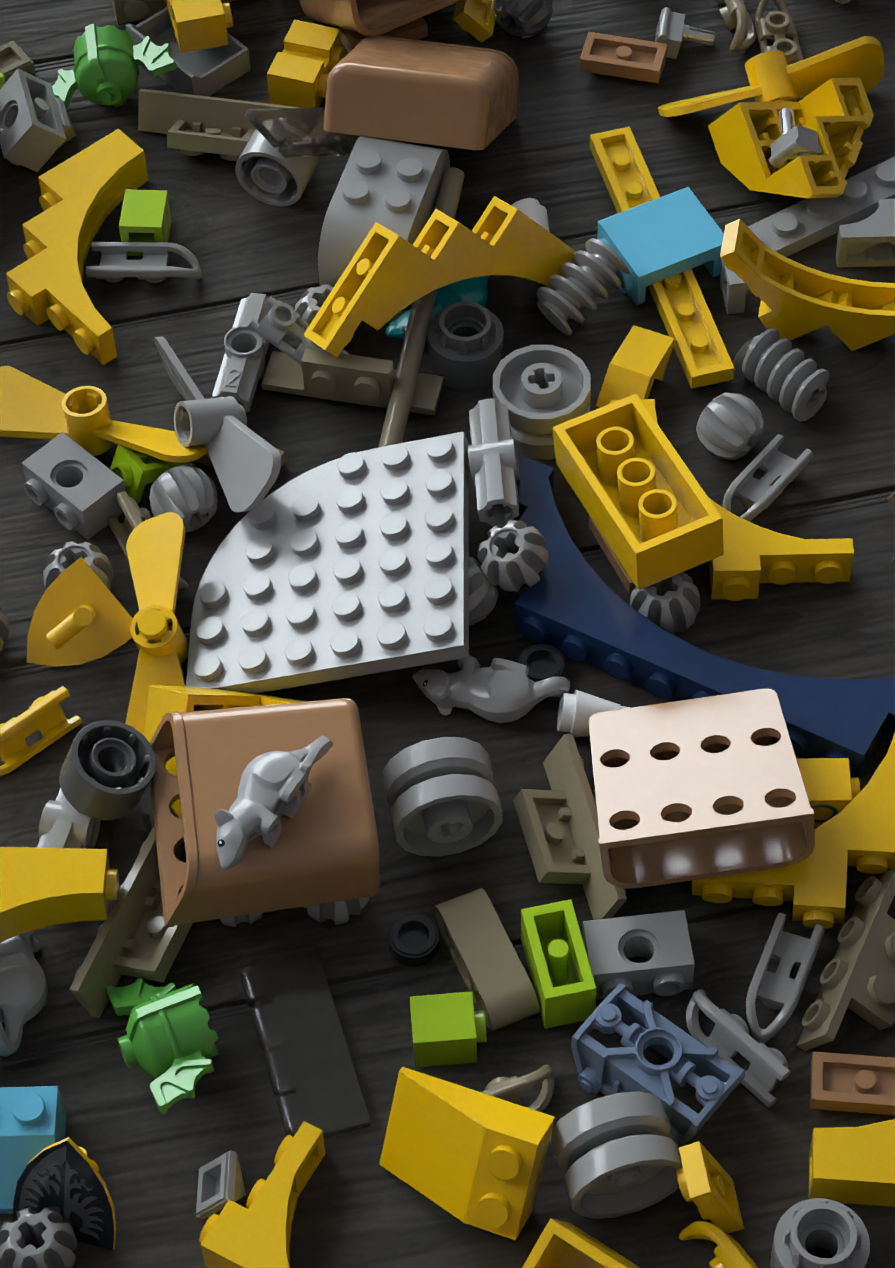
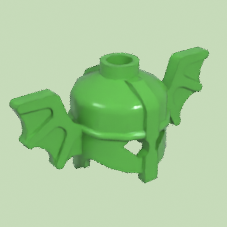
M95 24L86 26L83 35L78 36L75 40L73 49L75 65L73 69L58 70V79L52 86L55 100L57 98L63 99L66 109L69 108L71 98L78 88L79 92L91 103L119 107L127 103V99L133 96L138 86L139 65L147 68L153 77L172 71L178 65L170 56L172 50L168 44L157 46L153 44L149 36H146L141 43L134 45L130 34L125 29L122 31L112 25L98 27Z
M138 978L133 984L128 986H107L108 998L116 1015H130L126 1027L127 1035L117 1038L127 1068L137 1065L140 1071L155 1079L150 1083V1089L160 1113L166 1114L174 1103L184 1098H195L197 1081L204 1074L214 1071L211 1057L219 1055L215 1045L218 1036L216 1030L208 1027L210 1017L207 1009L200 1006L203 997L198 985L195 986L192 983L176 990L174 983H169L164 987H153L145 983L142 978Z

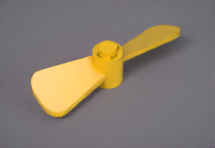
M863 36L789 66L782 51L761 53L745 63L750 86L667 103L658 107L659 114L664 117L679 116L754 97L755 102H797L798 98L806 97L831 78H861L865 92H869L879 84L883 77L884 53L882 46L876 38Z
M11 366L0 367V437L54 439L63 432L92 456L106 452L116 443L173 463L192 462L208 453L205 445L182 446L177 439L175 431L111 420L106 394L97 387L81 386L65 394Z
M166 512L141 522L133 529L126 544L139 611L131 621L130 632L139 649V655L125 724L135 728L141 734L144 733L149 685L186 686L181 665L188 656L189 645L175 616L186 529L182 518L173 512Z

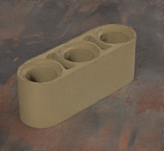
M479 888L434 905V915L439 931L468 991H472L473 1002L477 1010H484L486 1028L492 1032L538 1014L540 1011L539 1003L533 985L485 890Z

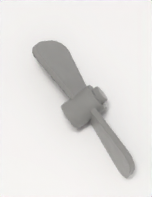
M163 336L154 337L156 347L168 375L176 389L186 400L178 402L174 410V429L179 443L184 447L205 445L230 509L234 512L253 510L264 499L279 475L281 468L280 452L246 426L247 417L245 409L242 405L238 404L234 397L205 399L167 340Z

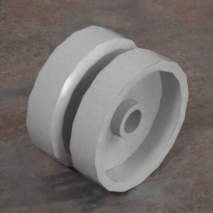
M530 345L514 350L499 362L493 373V398L497 402L508 406L512 439L514 438L518 454L533 460L555 459L553 427L590 412L591 375L583 360L567 349L554 345Z
M440 737L424 740L404 748L389 760L383 770V784L388 805L391 807V820L395 839L405 851L420 856H445L461 853L485 842L496 833L502 824V808L498 791L493 786V771L489 755L480 743L459 737Z
M637 1091L616 1093L597 1098L573 1109L553 1127L550 1137L551 1147L558 1167L566 1172L564 1175V1186L571 1208L580 1217L603 1219L638 1212L660 1202L679 1187L676 1172L678 1169L683 1168L679 1148L669 1138L671 1126L663 1103L654 1094Z

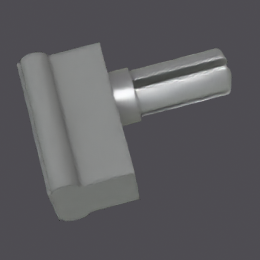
M665 7L661 10L656 28L655 42L668 44L667 58L677 59L682 41L712 46L715 41V32L689 27V25L684 24L685 14L672 12L670 8Z
M790 108L782 109L779 112L781 135L780 138L770 144L771 157L769 158V163L779 169L798 156L818 155L822 152V148L818 145L817 131L800 125L795 126L794 111Z

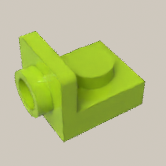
M118 444L110 470L123 479L128 496L134 498L139 503L146 484L155 482L167 470L176 466L186 465L187 463L167 462Z

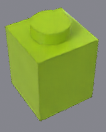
M125 189L119 222L121 242H168L172 223L168 190ZM128 252V256H143V252Z
M472 991L409 997L415 1068L477 1063V1043L487 1042L484 1010L474 1011Z

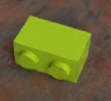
M572 900L521 909V942L538 999L544 1028L585 1021L596 1009V985Z

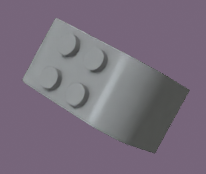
M360 136L357 139L324 218L318 250L320 286L322 284L335 286L375 222L413 245L435 210L444 170L450 167L449 153L446 149ZM412 303L397 313L387 323L395 321L403 313L409 311Z

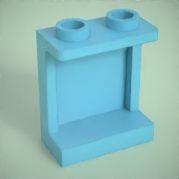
M689 187L598 221L597 239L613 249L623 260L630 274L623 273L620 270L616 272L622 284L619 289L622 293H628L636 305L645 302L646 287L648 285L703 264L712 277L720 275V254L724 233Z

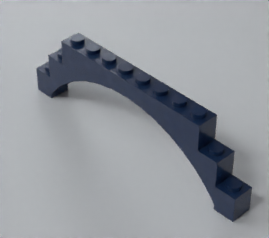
M517 453L520 480H516L520 509L519 516L513 520L522 521L527 527L533 526L542 534L546 540L545 549L549 552L548 568L538 573L540 581L531 588L527 585L515 603L516 632L521 633L531 642L555 646L572 660L587 662L605 670L610 676L618 680H627L646 688L653 695L662 699L681 701L757 689H772L777 693L795 756L805 759L849 758L850 777H858L860 782L882 741L891 742L895 733V677L820 679L777 673L747 666L709 653L663 630L634 610L609 588L584 559L568 534L555 504L554 468Z

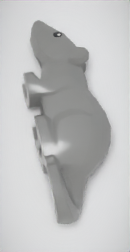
M469 656L458 659V666L461 668L458 672L447 673L439 669H422L412 676V679L423 694L437 705L439 712L443 716L451 714L453 707L469 709L477 715L497 723L518 720L547 697H561L562 693H569L570 680H567L565 677L556 676L534 682L528 678L529 668L526 665L500 658H494L490 667L480 668L477 659Z
M321 736L307 747L295 751H272L261 754L246 766L240 780L237 799L231 805L229 811L219 809L214 816L217 824L216 850L222 869H230L236 866L244 856L249 843L260 835L263 836L266 846L272 848L281 834L282 824L280 817L284 815L289 819H293L311 789L308 777L313 764L328 753L329 749L334 745L329 738Z
M36 930L0 942V1056L7 1057L17 1051L21 1042L24 1024L42 1010L47 1000L48 985L46 977L34 954L40 948L39 941L33 937V933ZM2 1022L5 1023V1031L2 1026Z

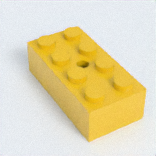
M637 394L553 427L555 457L558 468L638 590L724 555L723 518Z

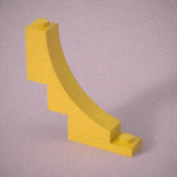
M495 196L472 231L455 219L435 209L413 245L375 222L303 335L338 358L343 348L351 341L354 331L361 321L379 330L397 313L424 295L453 282L472 277L511 275L527 278L550 288L549 278L555 274L562 276L561 266L567 262L574 264L573 255L576 251L519 209Z
M0 847V942L52 925L78 921L107 920L109 900H117L119 892L118 869H110L108 850Z

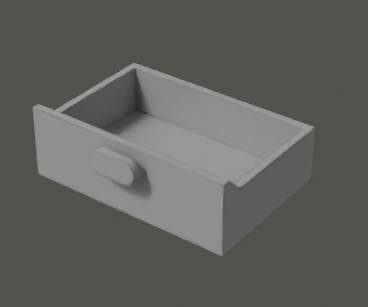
M167 7L136 26L129 23L125 25L126 31L130 34L134 45L141 43L146 36H149L153 44L157 46L169 45L172 50L170 56L178 67L159 75V77L179 93L209 97L251 70L249 49L228 32V45L180 53Z

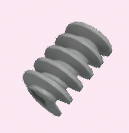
M589 239L585 244L587 252L582 250L576 251L573 255L574 264L564 263L561 266L562 276L552 275L548 282L550 288L540 287L536 293L538 298L537 306L542 314L558 330L568 336L573 332L567 321L571 318L582 324L585 319L580 308L583 306L595 312L597 306L592 296L595 294L607 300L609 294L604 284L608 282L619 288L622 284L616 272L620 270L623 273L630 274L628 267L617 253L598 239Z
M774 328L767 329L742 345L733 360L734 369L743 372L745 378L755 382L757 388L767 392L768 397L775 402H779L784 410L789 413L792 412L796 420L799 422L806 421L820 410L826 400L829 372L825 369L816 371L817 363L811 358L804 360V352L798 348L792 349V342L786 338L779 340V332Z

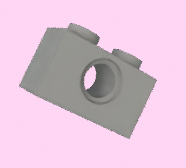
M17 69L0 89V145L3 157L16 166L22 165L38 172L63 144L66 136L51 84Z
M65 433L59 434L22 462L26 480L24 489L30 499L39 506L42 504L46 505L55 513L58 521L66 529L72 530L74 528L87 540L108 525V518L118 517L124 513L115 498L117 493L125 491L123 479Z
M685 910L583 921L582 939L596 985V1000L605 999L620 983L624 984L626 990L634 996L653 993L659 996H672L683 990L692 989L695 963ZM639 956L646 958L648 961L645 963H634L629 958Z

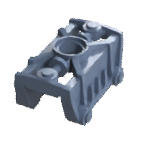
M622 983L602 1001L572 1036L571 1048L577 1072L579 1073L577 1079L580 1086L586 1092L595 1095L599 1091L605 1096L637 1091L654 1094L663 1103L671 1126L669 1138L679 1147L684 1146L700 1131L704 1123L708 1121L745 1078V1070L739 1067L737 1069L718 1056L716 1048L713 1046L707 1048L653 1010L651 1002L648 1000L642 1002L626 990V986ZM594 1028L604 1034L617 1032L623 1036L620 1043L624 1047L606 1048L589 1036ZM650 1046L667 1058L669 1062L663 1065H654L644 1058L643 1052ZM670 1080L680 1087L688 1083L696 1089V1099L704 1106L699 1114L674 1097Z

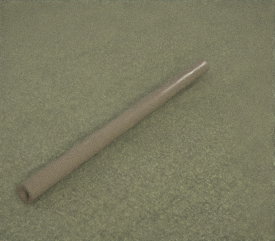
M449 167L444 170L435 209L455 219L465 174L458 168ZM438 289L412 303L378 447L403 442Z

